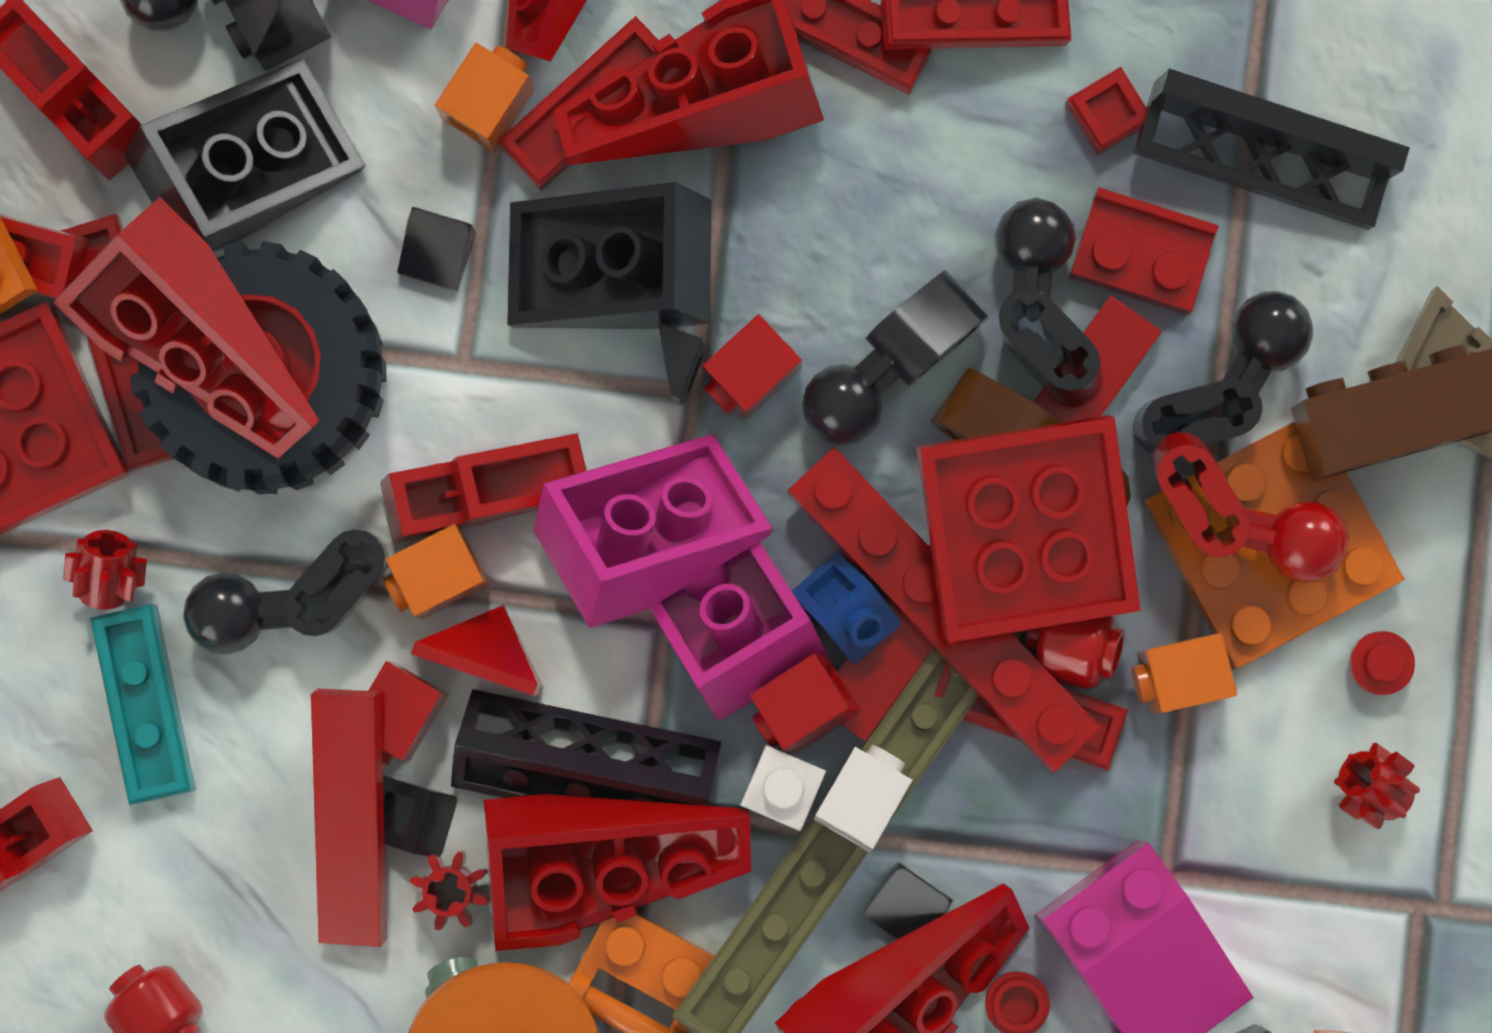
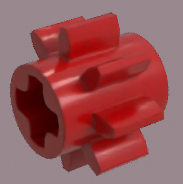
M98 530L89 533L84 539H77L76 553H65L63 580L73 583L72 596L75 598L79 597L85 605L99 610L115 609L123 605L125 601L131 602L134 600L135 587L145 586L147 559L136 557L137 544L131 542L126 535L113 530Z
M1373 743L1369 752L1350 753L1340 768L1338 778L1334 779V784L1347 794L1339 804L1340 809L1356 820L1361 818L1376 829H1381L1384 820L1404 819L1414 802L1415 794L1420 793V788L1406 777L1412 772L1415 765L1399 752L1390 753L1378 743Z
M458 851L453 858L452 865L444 866L441 857L436 853L428 856V864L433 872L428 877L419 875L410 878L409 882L422 888L423 900L416 903L412 910L416 913L428 908L437 916L434 921L435 930L440 931L448 922V918L454 915L457 916L460 924L467 928L473 924L472 915L467 908L473 903L476 905H487L490 903V897L478 892L477 881L484 878L488 871L486 868L471 872L468 868L464 867L466 851ZM453 873L458 876L457 887L466 891V897L457 899L448 907L443 904L444 893L435 890L436 882L449 879Z

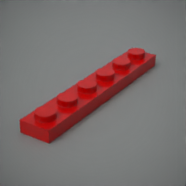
M835 447L788 489L787 495L1051 773L1056 772L1102 728L1012 633L948 643L944 639L931 548Z

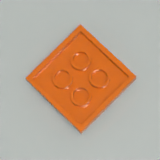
M1294 422L1218 461L1217 464L1244 508L1277 515L1284 508L1297 502H1318L1332 508L1344 520L1349 534L1347 556L1336 572L1321 581L1297 582L1283 576L1270 563L1267 552L1242 547L1235 554L1226 557H1213L1206 554L1194 543L1163 491L1142 502L1212 633H1223L1232 670L1244 666L1405 580L1347 473L1311 481ZM1193 474L1187 479L1206 510L1209 525H1212L1217 532L1224 530L1228 527L1225 517H1222L1217 510L1213 509L1200 488L1195 475Z

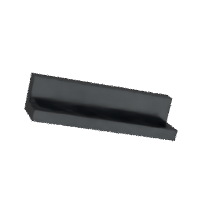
M1169 68L1153 84L1133 154L1370 230L1375 227L1388 179L1403 172L1410 147ZM1164 111L1184 118L1196 141L1179 150L1153 142L1161 112ZM1201 124L1216 128L1217 130L1207 135ZM1226 133L1243 137L1255 160L1239 169L1223 165L1211 141ZM1261 143L1277 149L1266 154ZM1200 148L1205 159L1189 153ZM1286 152L1301 156L1314 180L1297 189L1281 183L1270 160ZM1320 163L1335 167V169L1325 173ZM1259 167L1264 178L1247 172ZM1345 171L1369 178L1370 182L1362 210L1341 203L1329 179ZM1317 186L1323 197L1307 191Z
M472 689L454 745L451 787L501 798L556 794L708 806L722 741ZM480 714H486L507 719L514 729L499 735L476 730ZM552 729L570 732L577 742L560 748L547 745L540 735ZM619 742L632 745L639 756L628 761L610 758L603 748L612 743ZM677 755L704 760L701 777L674 772L665 761Z

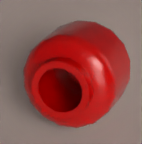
M1115 616L1030 629L1027 633L1025 647L1028 651L1035 653V658L1058 682L1083 689H1092L1098 686L1103 678L1113 679L1116 674L1123 651L1125 630L1116 628Z
M140 964L136 965L122 974L109 988L114 998L110 1001L104 1012V1019L113 1033L202 1032L197 1024L203 1015V1007L190 988L170 966H158L145 971Z

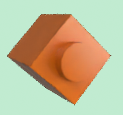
M475 42L434 105L441 120L494 153L499 146L497 141L509 131L534 92L530 76L525 73L528 65L517 55L502 46L496 45L491 52Z
M456 524L385 559L392 574L383 579L396 607L400 612L410 608L413 616L424 619L490 585L463 530Z
M1223 633L1138 651L1140 664L1132 666L1131 669L1138 700L1141 704L1149 702L1152 714L1169 712L1238 696Z

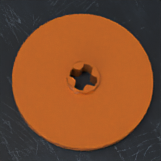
M499 962L473 967L441 984L423 1002L415 1014L408 1033H598L586 1002L577 991L560 977L544 969L527 964Z

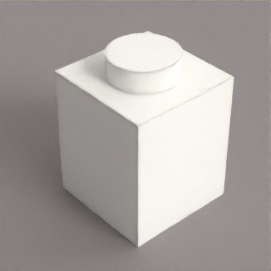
M766 745L740 805L801 831L826 770Z
M871 745L867 753L855 747L813 820L870 853L912 782V779L901 774L905 763L875 745Z

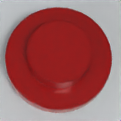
M1377 631L1363 636L1356 642L1350 653L1349 668L1354 681L1366 692L1375 695H1390L1402 690L1410 682L1415 670V657L1410 645L1402 637L1388 631Z
M1010 971L998 976L990 984L985 996V1010L990 1022L1002 1033H1034L1042 1027L1048 1017L1050 999L1045 986L1035 976L1023 971Z

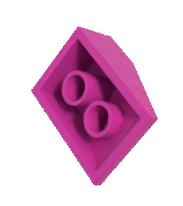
M711 434L544 483L534 533L588 627L593 628L648 610L771 535L773 527L719 442Z
M760 542L650 608L718 722L752 702L753 700L750 697L752 693L813 653L823 656L828 655L809 617Z
M1137 839L1035 914L1120 1033H1207L1254 998L1185 891L1149 842Z

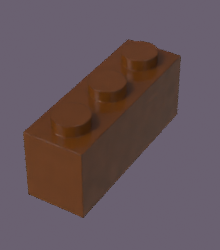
M1462 344L1430 354L1429 358L1432 365L1408 371L1406 361H1400L1368 371L1367 374L1370 380L1368 383L1346 388L1344 378H1337L1306 388L1308 399L1301 401L1290 409L1311 481H1317L1492 433V349L1470 354L1468 345Z

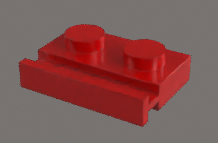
M1098 187L1068 277L1189 315L1193 310L1211 253L1210 249L1219 225Z

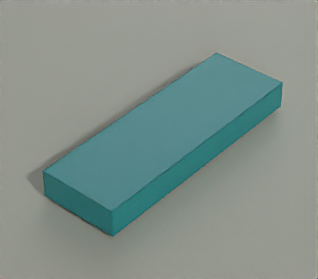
M148 604L90 617L128 804L134 805L195 791V782L157 604Z

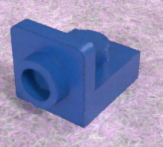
M838 551L792 590L803 610L827 633L853 664L861 661L900 626V620L874 586Z

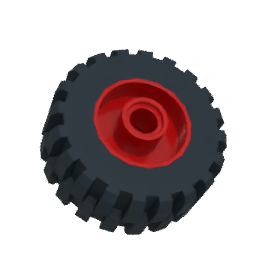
M262 241L260 249L249 250L244 242L224 245L225 255L217 257L218 261L313 409L319 422L280 458H276L213 419L207 408L208 404L182 387L171 393L156 384L157 372L137 360L135 361L138 362V373L130 375L132 392L134 396L142 401L144 409L139 414L147 429L157 435L162 442L160 446L172 458L199 476L213 481L221 487L238 492L241 489L252 490L257 494H277L278 489L285 487L299 490L313 485V478L326 471L332 475L343 467L346 463L342 458L353 447L360 450L370 436L366 429L372 417L379 418L384 402L380 396L381 383L387 382L386 362L382 358L380 348L383 343L367 308L348 282L334 269L330 271L323 266L317 257L302 250H299L297 254L287 252L282 244Z

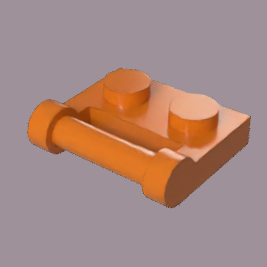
M637 913V916L619 923L613 917L601 922L568 984L586 1002L593 1017L623 1033H689L690 1029L675 1018L668 1028L590 984L598 969H601L677 1010L715 955Z

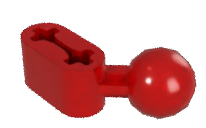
M1176 432L1166 436L1157 444L1153 452L1152 466L1160 487L1192 540L1202 552L1213 557H1226L1235 554L1242 547L1267 552L1270 563L1278 572L1297 582L1321 581L1339 569L1348 553L1349 534L1344 520L1332 508L1318 502H1297L1284 508L1277 515L1244 508L1210 450L1199 437L1190 433ZM1184 455L1187 461L1193 462L1194 475L1200 488L1213 509L1217 510L1226 519L1228 527L1224 530L1217 532L1212 525H1209L1206 510L1191 483L1179 471L1175 472L1173 460L1177 457Z

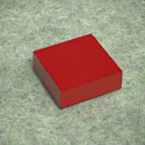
M1122 67L1117 68L1070 96L1065 102L1097 156L1139 132L1146 112L1145 104Z

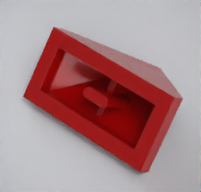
M504 605L416 641L411 652L412 655L532 696L539 697L542 688L541 680Z

